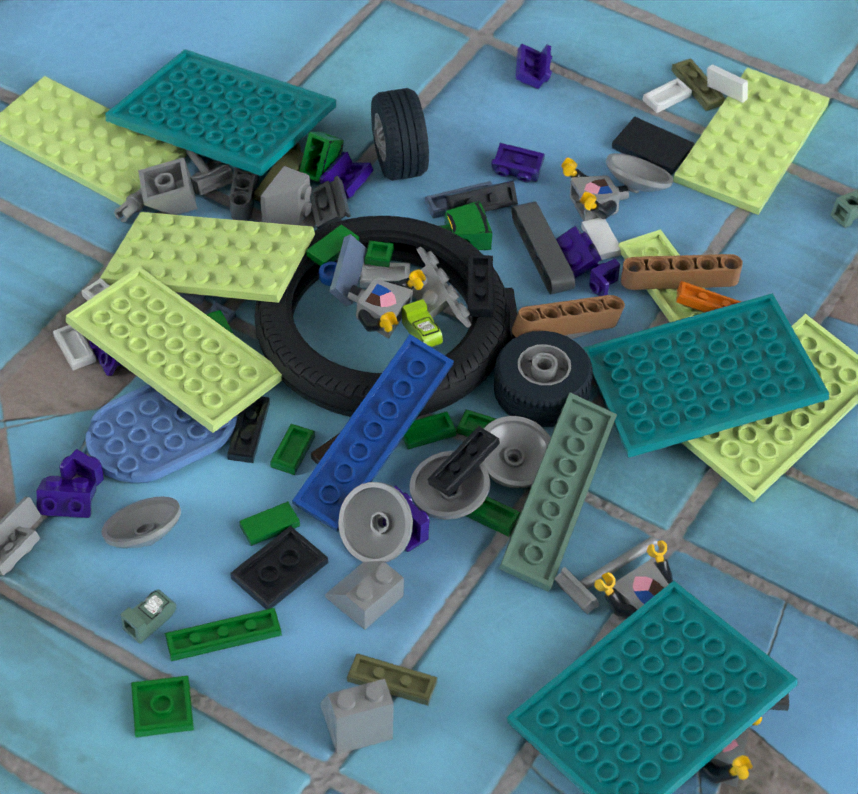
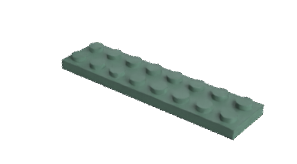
M569 393L498 569L546 591L551 589L617 414Z

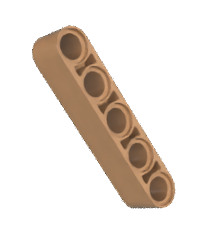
M734 254L629 257L623 263L621 284L631 290L676 289L681 281L701 288L732 287L739 282L743 261Z
M605 295L522 307L519 309L513 324L512 334L518 337L532 331H550L569 335L614 328L624 310L625 303L617 296Z

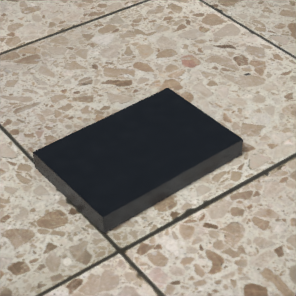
M635 116L612 142V149L651 162L667 171L670 175L677 170L694 146V142Z
M290 526L233 570L230 576L236 584L265 609H270L328 564V557Z

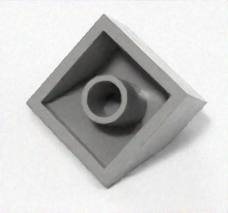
M184 157L138 170L145 206L172 215L197 209L191 175Z
M284 166L261 195L262 222L288 225L300 224L303 218L310 214L312 204L310 203L312 188L309 175Z
M364 561L328 591L325 597L365 630L403 597L404 577L385 562Z

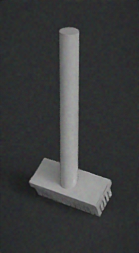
M186 150L188 156L202 173L191 177L195 194L202 195L205 192L208 193V191L210 192L232 183L234 175L229 164L210 170L199 154Z
M653 536L649 537L580 581L566 567L561 569L562 572L554 579L557 585L588 614L595 607L598 608L600 606L597 598L588 590L595 584V581L598 579L603 580L602 574L607 572L612 574L646 553L648 545L653 544L654 547L657 546V540Z

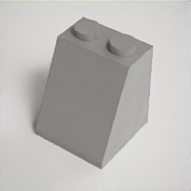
M385 679L327 694L320 703L337 754L393 739L394 703Z

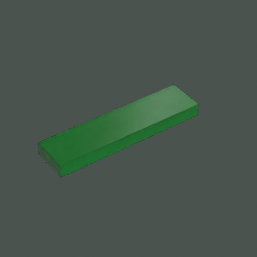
M275 608L165 633L171 662L282 636Z

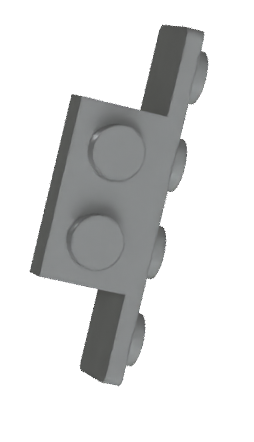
M420 246L417 251L426 265L421 269L426 280L422 281L424 284L422 289H412L417 301L421 299L425 301L427 311L432 318L450 306L455 316L468 328L471 326L467 318L470 315L469 311L463 303H458L459 295L452 285L448 286L446 283L449 278L442 268L438 269L436 266L439 263L436 256L431 251L427 253Z
M24 497L0 520V575L4 576L7 572L11 571L14 565L25 554L30 552L33 546L41 539L36 530L29 529L41 517L30 497Z

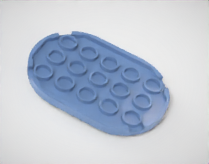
M147 384L107 403L96 412L91 419L88 432H86L87 452L89 456H94L101 462L103 474L110 478L129 483L151 482L221 448L234 432L237 415L212 433Z

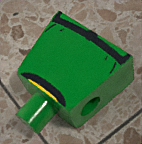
M309 132L299 172L309 175V178L314 181L320 182V177L343 152L344 140L326 132Z
M481 201L445 212V223L440 225V227L459 235L478 250H491L492 230Z

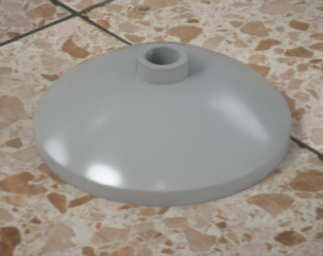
M613 153L607 156L606 164L608 169L631 192H654L665 190L672 186L673 177L667 171L651 162L626 154Z
M506 416L492 421L484 429L497 436L500 444L482 462L487 468L489 477L495 482L510 488L531 487L551 437L539 424L524 417ZM509 459H515L516 463L509 461Z
M454 451L440 452L428 457L418 465L410 480V493L414 504L419 510L425 511L428 516L437 519H456L472 513L485 501L490 489L489 474L483 463L452 493L455 495L448 497L430 486L427 479Z
M368 482L357 486L347 495L339 513L338 522L341 539L347 550L362 562H390L405 550L411 538L413 519L409 504L400 491L389 484ZM384 518L386 519V526H385V527H384V525H383V523H382Z
M162 496L132 503L116 512L106 521L102 528L104 541L117 548L150 546L162 539L176 525L181 515L180 505L177 500Z

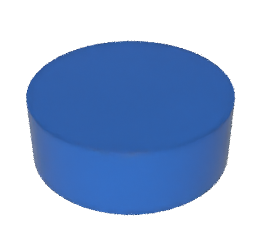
M327 262L319 268V279L324 285L331 286L337 266L336 262Z

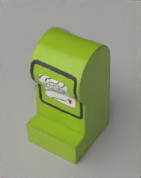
M423 299L402 306V324L409 334L430 347L442 344L443 337L440 328L434 323L433 318L427 311V304Z

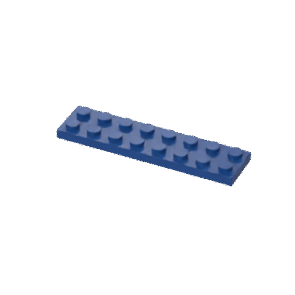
M409 334L292 500V504L338 532L339 513L347 495L357 486L374 480L449 372L454 361Z

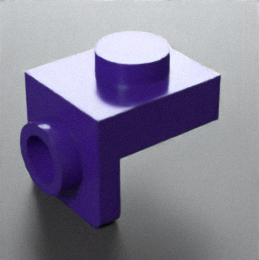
M615 258L591 269L589 287L594 294L598 296L608 295L609 285L618 281L621 264Z
M78 449L70 456L65 457L59 466L62 479H72L77 474L80 477L87 478L89 481H96V486L104 480L101 462L96 457L88 456Z

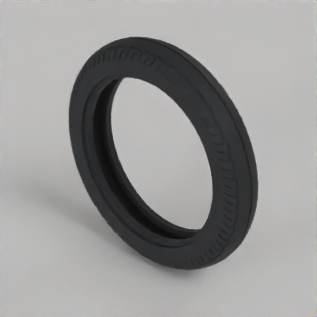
M365 216L335 222L314 231L315 235L307 249L342 224L359 236V242L364 247H368L369 241L394 244L392 261L425 267L426 265L417 251L421 246L427 253L431 251L439 261L436 266L438 269H443L449 278L448 282L458 290L468 305V255L483 254L471 243L443 227L407 217ZM306 250L279 303L256 301L255 328L264 357L271 361L282 374V380L289 388L302 398L321 408L351 417L382 373L354 370L332 362L315 351L299 333L293 319L294 312L303 294L319 280V268L321 267L307 257ZM494 267L493 317H472L471 326L466 335L454 349L445 355L454 361L453 366L418 416L433 413L459 401L478 387L495 368L497 356L507 343L510 329V308L505 287Z

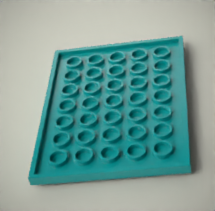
M184 49L106 112L105 118L106 122L262 176L336 108V99Z
M773 293L583 347L591 360L593 368L592 377L607 410L617 414L614 426L628 458L829 400V392Z
M672 581L506 718L511 727L584 794H672L798 685L795 676L676 581Z

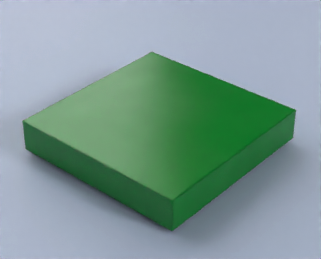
M189 675L131 682L136 738L194 730Z

